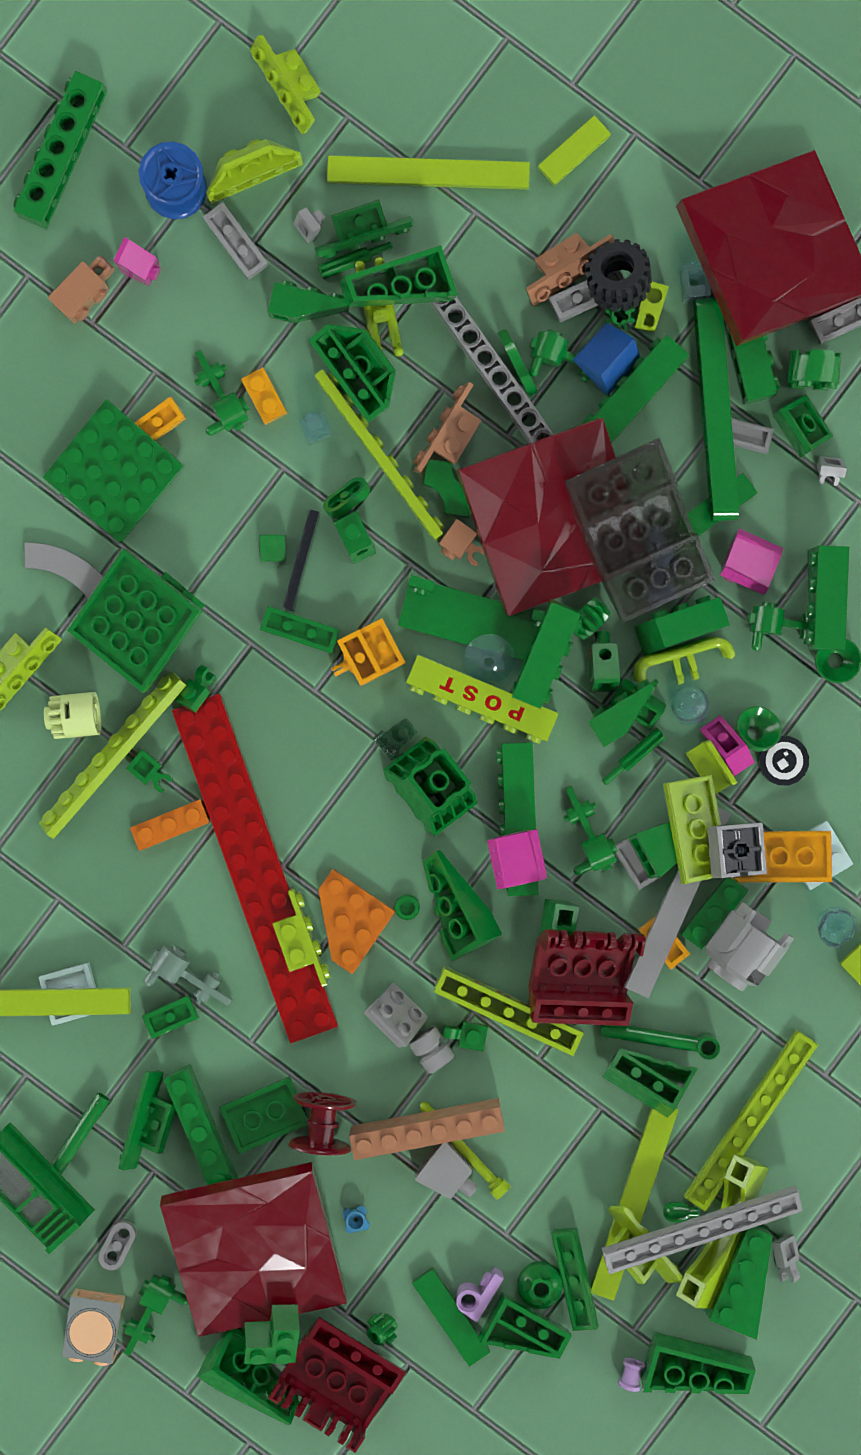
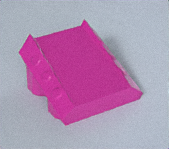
M739 528L728 548L721 566L720 576H723L726 581L736 582L747 587L749 590L765 595L779 563L783 548Z
M537 829L516 832L487 840L497 889L547 878Z

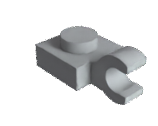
M786 1234L772 1242L773 1254L777 1268H780L778 1271L780 1282L787 1280L789 1275L791 1283H794L800 1279V1274L796 1267V1261L800 1258L795 1235Z

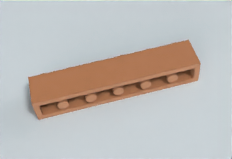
M500 1098L354 1125L351 1126L349 1138L354 1160L505 1132Z

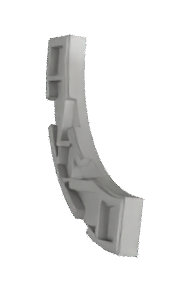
M24 543L26 569H39L58 574L77 586L88 599L103 578L100 572L88 562L64 549L39 543Z

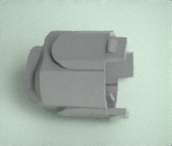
M743 902L736 911L732 910L706 945V954L712 958L707 966L725 981L740 991H744L747 985L758 986L766 975L769 976L789 949L794 938L785 933L779 942L765 932L771 920Z

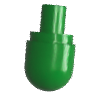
M669 1202L664 1206L663 1215L669 1222L681 1223L687 1221L689 1217H699V1208L688 1207V1204L684 1202Z

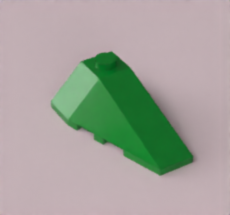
M441 850L434 852L422 861L429 891L434 893L437 904L434 907L435 915L440 916L443 928L439 930L440 936L452 961L489 944L502 935L492 912Z
M237 1328L223 1333L206 1354L197 1374L198 1378L217 1391L288 1426L291 1425L295 1416V1409L300 1403L294 1395L290 1406L286 1409L282 1408L281 1404L287 1390L278 1404L268 1399L278 1377L270 1368L271 1363L260 1365L244 1364L243 1332Z

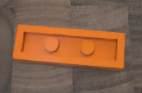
M199 799L135 825L130 830L138 850L141 851L208 824L210 819L202 800Z

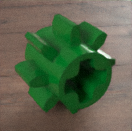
M635 308L623 311L626 319L621 320L619 323L616 322L617 317L614 316L612 310H605L604 312L609 314V319L605 323H612L617 329L619 326H622L623 330L627 331L626 323L636 321L634 318H631V313Z
M382 1313L379 1315L374 1314L367 1321L370 1325L367 1328V1336L374 1344H382L384 1346L387 1343L390 1345L397 1338L395 1332L398 1325L391 1315L387 1313L384 1315Z

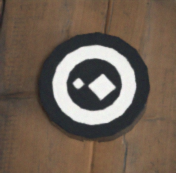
M781 736L775 746L760 752L758 766L761 774L769 782L779 786H789L799 782L805 776L809 768V754L806 747L798 739L791 736Z

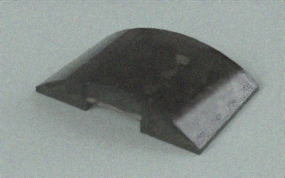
M660 438L565 480L571 507L588 553L609 599L623 623L715 581L698 534L694 533L676 488L678 483Z

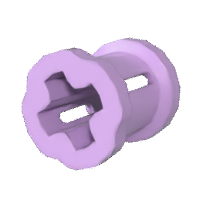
M624 1358L623 1364L625 1367L618 1385L628 1391H640L639 1381L646 1365L634 1358Z

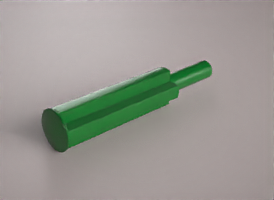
M389 241L367 250V247L322 263L318 265L320 275L323 279L354 268L357 261L370 262V257L392 249V243Z
M656 727L654 731L618 761L620 764L605 776L602 782L608 785L624 770L628 772L666 739L663 732Z

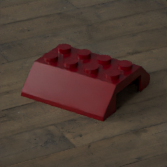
M545 929L536 941L528 985L532 1023L629 1026L633 1001L628 996V989L624 985L632 970L635 951L639 956L643 957L646 944L645 935L623 933L616 939L617 937L614 932L607 934L606 932L584 931L582 933L581 931H574L568 938L566 930Z
M319 1317L298 1344L295 1363H287L268 1399L278 1404L287 1390L281 1407L286 1409L290 1406L295 1393L298 1394L302 1399L297 1405L294 1415L300 1418L307 1404H309L302 1420L321 1432L330 1418L324 1434L328 1437L334 1432L338 1420L345 1425L338 1436L337 1442L343 1445L350 1434L345 1447L356 1453L365 1439L367 1427L388 1394L391 1393L393 1395L406 1371Z

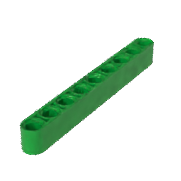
M716 298L694 299L693 313L710 518L712 522L738 520L739 503L723 314Z

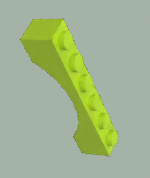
M734 1154L724 1178L725 1188L721 1209L757 1198L769 1167L750 1157ZM743 1231L707 1242L697 1259L685 1272L676 1296L695 1308L711 1309Z

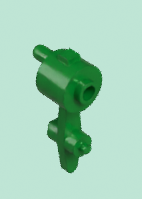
M550 329L547 332L539 331L537 338H532L529 348L533 349L530 355L533 359L529 368L530 376H537L542 364L560 367L562 360H566L577 365L572 360L577 354L566 351L568 340L563 338L560 332ZM580 368L578 375L582 377L581 381L587 383L588 379H591Z
M201 350L195 352L203 367V370L196 373L197 379L194 380L196 386L201 384L204 388L212 384L219 397V400L212 403L220 420L208 426L206 434L213 436L224 429L227 432L235 429L237 432L244 428L243 423L249 420L246 412L250 410L244 398L238 399L235 392L226 396L218 382L219 379L225 376L223 371L227 370L225 364L220 366L218 362L210 366Z
M762 602V606H753L752 613H748L747 623H751L750 632H753L752 649L754 651L761 649L763 634L781 636L783 627L800 630L799 639L804 640L803 644L809 645L806 644L805 639L806 630L809 628L807 614L804 613L802 615V622L784 619L785 610L777 608L776 603Z
M572 786L565 788L574 807L565 810L567 815L563 818L565 822L571 821L572 825L581 821L589 840L581 843L588 860L575 866L573 869L574 874L582 875L592 869L594 872L600 869L603 872L611 869V864L617 862L614 854L618 852V849L613 839L607 840L604 833L595 836L587 819L595 814L593 809L597 808L596 803L590 804L589 800L580 803Z
M153 1274L150 1281L145 1279L138 1293L142 1295L139 1304L146 1307L140 1322L131 1318L129 1322L125 1320L122 1324L126 1328L124 1333L132 1337L124 1354L130 1356L138 1340L147 1344L148 1340L154 1341L156 1337L152 1334L154 1329L146 1325L153 1311L162 1315L170 1299L181 1305L188 1304L186 1295L175 1290L176 1285L170 1282L171 1278L163 1274L161 1277Z

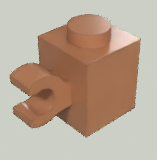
M458 519L455 520L439 543V547L442 548L440 552L452 561L454 558L460 560L466 552L468 562L473 566H477L478 562L473 559V553L479 552L483 556L485 555L482 547L472 543L477 537V533Z

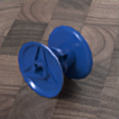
M172 141L157 144L150 148L143 156L138 170L139 180L151 208L161 216L170 219H183L196 213L203 205L207 191L202 164L196 153L186 145Z

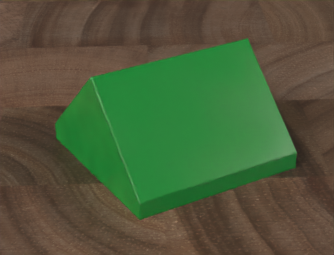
M807 394L783 407L773 416L799 458L833 437Z

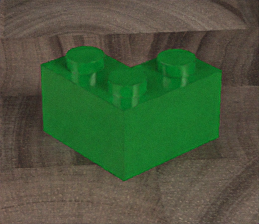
M272 1305L270 1321L245 1322L243 1333L244 1364L295 1363L300 1332L298 1305Z

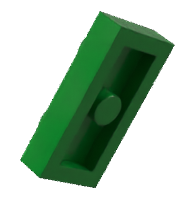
M187 995L142 1015V1018L151 1038L154 1039L199 1019V1015L190 995Z

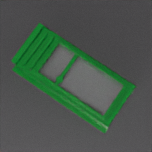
M11 1122L0 1131V1200L46 1247L45 1251L50 1254L75 1232L95 1209Z

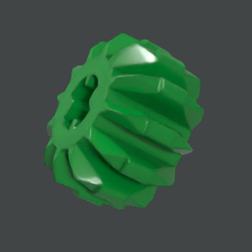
M592 598L580 609V618L583 621L578 633L573 632V634L581 640L588 639L610 617L611 612L607 606L598 598Z

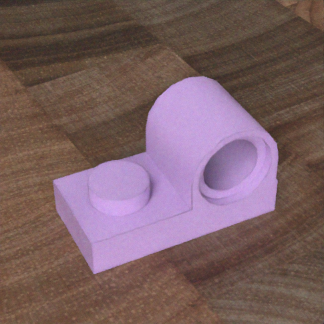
M495 1266L491 1272L487 1271L480 1281L481 1288L470 1282L461 1284L456 1291L458 1309L472 1320L478 1322L504 1279L503 1271ZM466 1294H471L475 1299L472 1302H464L462 1297Z

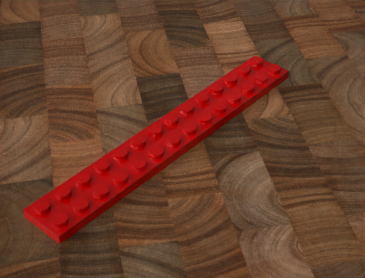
M221 694L206 698L196 713L184 706L172 710L290 1044L338 1027L325 986L322 987L314 963L290 972L273 927L274 922L294 916L296 912L288 893L290 888Z

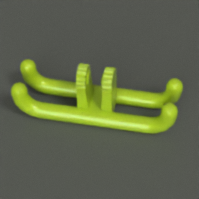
M383 257L375 259V266L385 263ZM357 261L355 263L356 272L365 270L364 262ZM394 305L363 306L368 332L379 348L382 350L377 323L387 322L393 353L397 357L402 356L404 350Z
M708 637L641 657L635 663L633 669L634 680L637 683L647 679L646 671L649 667L671 661L676 681L680 685L684 683V675L679 658L685 657L690 676L693 680L699 679V673L694 654L718 648L724 658L732 659L735 657V651L732 644L726 639Z

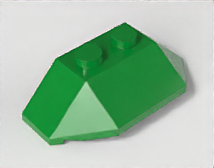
M327 324L309 339V342L368 423L389 408L396 370L366 329Z

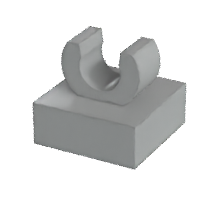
M304 208L298 212L293 225L309 244L316 240L321 230V221L325 219V216L320 210L311 214L307 208Z
M818 456L817 468L820 484H824L827 476H833V485L837 486L839 477L845 478L847 467L844 459Z

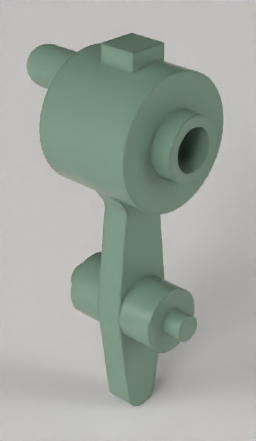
M164 944L161 950H155L151 956V959H153V962L150 964L151 970L144 979L145 986H152L158 976L172 983H177L179 978L183 977L198 987L193 993L196 996L195 1001L200 1004L201 1001L206 1003L212 996L229 1006L232 998L217 989L221 982L218 979L219 973L215 971L213 974L207 973L205 978L202 979L187 970L186 968L191 961L185 956L187 953L177 945L171 947Z

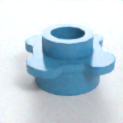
M360 1205L356 1209H344L342 1216L346 1220L345 1230L348 1233L365 1231L369 1228L370 1223L366 1219V1207Z

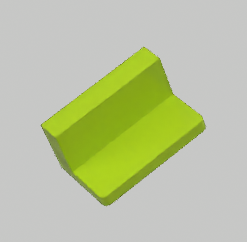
M704 740L684 753L699 776L712 774L715 795L729 785L738 783L710 740Z

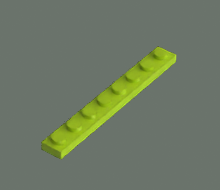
M322 369L315 374L316 381L434 542L443 537L441 530L444 526L436 516L432 518L426 511L429 506L421 495L415 496L411 490L414 488V485L406 475L401 477L396 470L399 467L398 463L391 454L386 456L381 448L384 447V444L376 434L371 436L366 429L369 427L368 422L361 413L357 416L352 410L354 404L346 393L341 395L336 387L339 386V383L332 373L327 375Z
M170 671L161 678L153 692L143 699L141 706L126 719L121 729L110 737L108 744L93 757L90 765L78 774L75 782L67 791L60 795L58 802L51 810H48L43 815L39 824L46 835L54 839L186 687V684L175 673Z

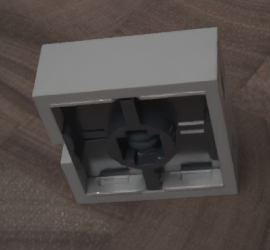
M763 823L707 827L712 878L767 874Z

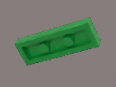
M267 606L260 627L261 631L330 654L333 653L340 632L339 629Z
M732 877L724 878L682 930L681 935L702 950L730 912L744 898L748 889Z

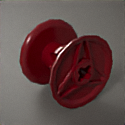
M303 1092L295 1094L293 1097L295 1102L311 1108V1116L307 1119L308 1126H310L309 1135L291 1139L288 1146L294 1150L315 1155L337 1156L350 1153L351 1146L334 1138V1129L338 1128V1122L335 1121L336 1111L351 1109L355 1107L356 1101L350 1097L333 1093Z

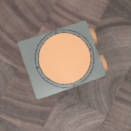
M76 1288L70 1298L62 1357H67L73 1362L93 1361L94 1364L99 1366L113 1364L117 1355L115 1346L120 1313L124 1307L125 1296Z

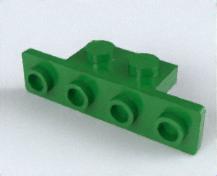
M378 199L331 215L338 240L315 247V251L318 257L323 256L324 259L336 256L338 254L337 251L346 248L348 251L360 248L362 246L361 243L370 240L372 243L384 240L386 238L385 235L394 232L395 235L404 234L410 231L409 227L414 226V222L409 216L386 223L382 206Z
M160 1070L146 1071L141 1080V1089L134 1105L131 1124L127 1129L126 1142L120 1154L118 1169L122 1171L137 1168L142 1148L156 1154L164 1152L176 1109L173 1102L157 1096L164 1074Z

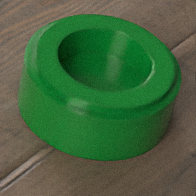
M405 894L396 900L395 912L399 918L412 920L418 915L420 904L415 896Z

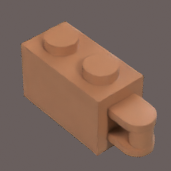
M102 255L97 257L89 266L82 261L48 296V299L73 324L77 321L81 322L90 313L89 309L106 297V291L109 287L105 281L112 275L115 268ZM101 268L103 272L98 276L95 271Z

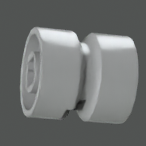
M436 1026L424 1030L408 1044L415 1056H421L420 1063L427 1074L437 1071L455 1056L448 1044H442L443 1037Z

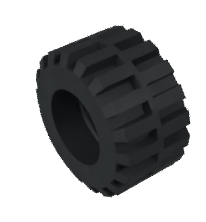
M614 239V243L604 242V247L598 246L595 248V254H590L588 257L589 263H586L589 294L591 298L594 297V302L597 305L602 303V308L605 310L611 307L613 312H618L620 308H623L624 311L629 310V306L635 308L639 305V300L644 301L647 298L646 293H649L651 290L652 276L647 252L644 249L640 250V245L636 242L631 245V241L626 239L624 242H620V239ZM617 270H625L632 273L628 278L621 281H612L606 278L610 273Z

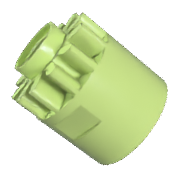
M96 692L50 696L49 707L44 708V722L46 729L51 730L54 739L100 735L101 711Z

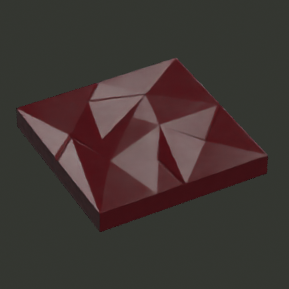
M815 150L683 198L676 205L736 347L861 297V254Z
M603 418L591 420L456 470L504 612L508 616L650 564Z
M312 1162L161 1196L160 1208L198 1337L244 1327L245 1322L270 1321L272 1305H298V1314L347 1304V1293Z

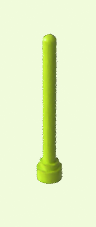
M421 1102L420 1109L422 1112L434 1110L428 1102ZM463 1140L451 1142L489 1184V1192L496 1200L501 1198L510 1189L511 1185L504 1178L496 1177Z

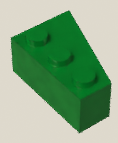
M710 595L696 599V605L689 607L687 602L673 607L675 612L667 614L666 610L652 614L653 620L635 626L634 629L643 655L730 626L721 597L711 600Z
M620 1048L613 1056L602 1077L668 1118L677 1108L698 1068L677 1065L672 1061H662L651 1058L649 1055Z
M502 1292L484 1324L478 1340L481 1345H493L508 1350H520L530 1354L560 1359L572 1335L567 1328Z

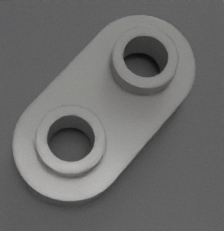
M120 1220L112 1227L99 1253V1263L103 1268L116 1270L124 1262L137 1235V1229L131 1221ZM120 1229H126L128 1235L123 1236L120 1233ZM114 1251L117 1254V1258H111L109 1252Z

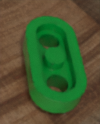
M362 477L353 478L325 500L323 508L330 518H341L368 497L370 486Z

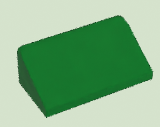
M624 678L608 704L611 706L615 704L613 699L624 692L627 695L635 692L634 686L636 684ZM651 695L636 721L651 730L664 713L666 704Z

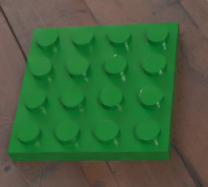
M106 399L45 473L43 478L117 542L122 543L185 465L112 402Z
M122 549L67 631L144 693L153 684L203 610L129 550Z

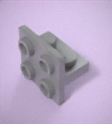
M392 983L363 1012L398 1048L401 1046L406 1047L428 1019V1016L395 983Z

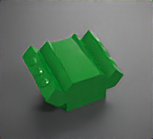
M424 737L383 769L386 780L394 785L396 793L405 800L414 816L423 822L425 830L434 837L478 804L476 795L469 786L472 784L447 750L445 748L441 750L436 742L428 737Z

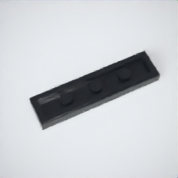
M310 510L308 513L283 604L284 609L293 612L320 519V512Z

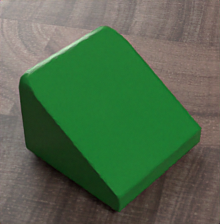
M260 535L261 562H286L285 535Z

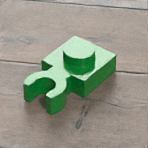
M144 749L139 752L126 768L145 785L151 780L154 788L160 793L165 791L160 786L161 779L164 778L170 783L173 782V778L169 774H161L159 772L163 765Z

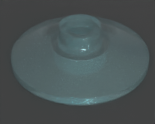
M484 634L476 637L469 643L464 654V664L468 673L473 678L489 684L505 679L511 673L515 661L511 645L504 638L494 634ZM486 658H492L494 663L492 665L485 664L484 660Z

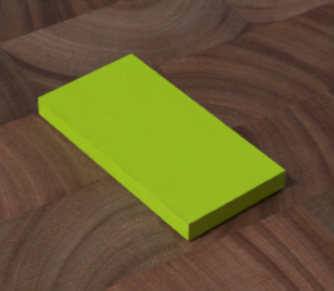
M712 774L663 783L681 884L711 879L707 827L721 826Z

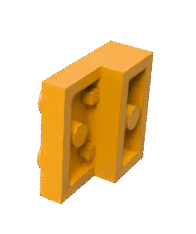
M381 618L337 641L343 652L344 661L331 667L336 677L350 670L357 678L360 686H363L406 662L384 620Z

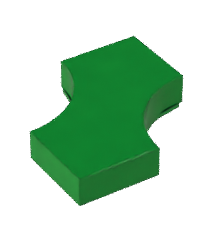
M505 329L499 331L497 334L529 397L536 394L538 390L508 331Z
M429 459L426 466L424 485L434 489L441 496L444 503V514L469 518L470 510L462 487L453 475L452 463Z

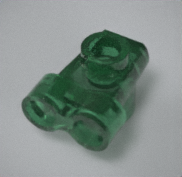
M405 718L387 731L381 730L373 739L392 761L401 754L400 749L417 733V730ZM400 728L405 729L406 737L399 735Z

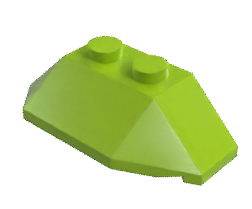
M260 139L253 140L247 144L246 148L239 151L237 149L230 150L223 155L224 157L219 159L206 194L210 203L213 204L303 165L300 152L268 139L262 141Z

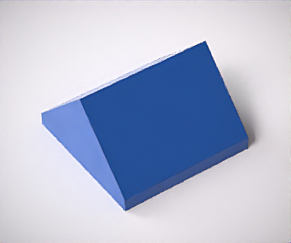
M605 323L572 360L605 395H609L616 388L615 385L619 380L632 370L631 367L640 358L633 337L609 323Z

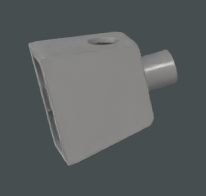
M451 1142L437 1144L415 1172V1180L449 1199L458 1190L470 1198L478 1187L476 1183L468 1178L473 1171L472 1165Z

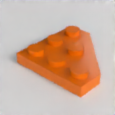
M332 869L318 890L332 961L353 974L395 913V910L335 869Z

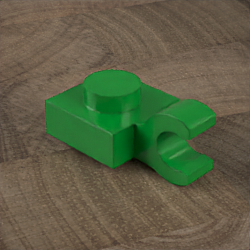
M200 665L195 672V680L188 679L185 683L186 687L175 698L180 705L195 713L210 694L207 687L216 677L215 674L209 672L210 669L208 667Z
M463 1021L461 1028L444 1025L442 1035L448 1039H459L458 1047L483 1052L488 1026Z

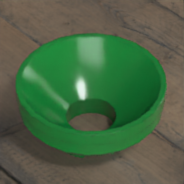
M846 639L845 650H817L815 654L816 670L822 678L829 682H848L858 674L861 668V652L856 644L849 639ZM833 653L840 655L842 658L841 665L836 669L828 664V658Z
M753 706L745 709L736 721L735 731L745 742L748 749L761 752L769 750L778 743L781 738L782 727L778 717L772 711L764 707ZM749 728L758 730L760 733L759 740H753L748 736L747 731Z
M543 1261L533 1262L524 1267L519 1274L517 1282L518 1292L527 1305L536 1309H546L553 1306L560 1299L563 1291V1282L560 1272L552 1264ZM537 1283L548 1285L549 1290L546 1295L538 1296L534 1293V1287Z

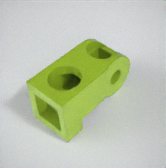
M656 282L651 283V290L649 293H646L647 298L644 301L640 300L634 328L655 332L669 286Z

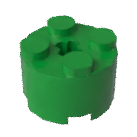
M810 349V351L802 354L800 350H791L787 381L789 388L804 389V387H812L813 385V390L816 391L837 389L840 378L841 353H835V351Z

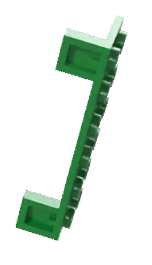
M410 575L398 626L527 661L530 645L534 637L538 635L537 630L545 612L537 609H527L508 616L505 614L500 601L435 584V581Z

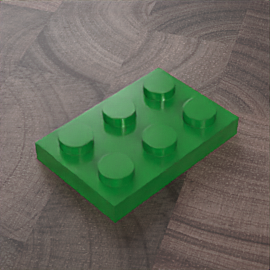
M290 1076L219 1107L239 1154L309 1124L307 1123L308 1117L303 1106L293 1099L297 1091Z

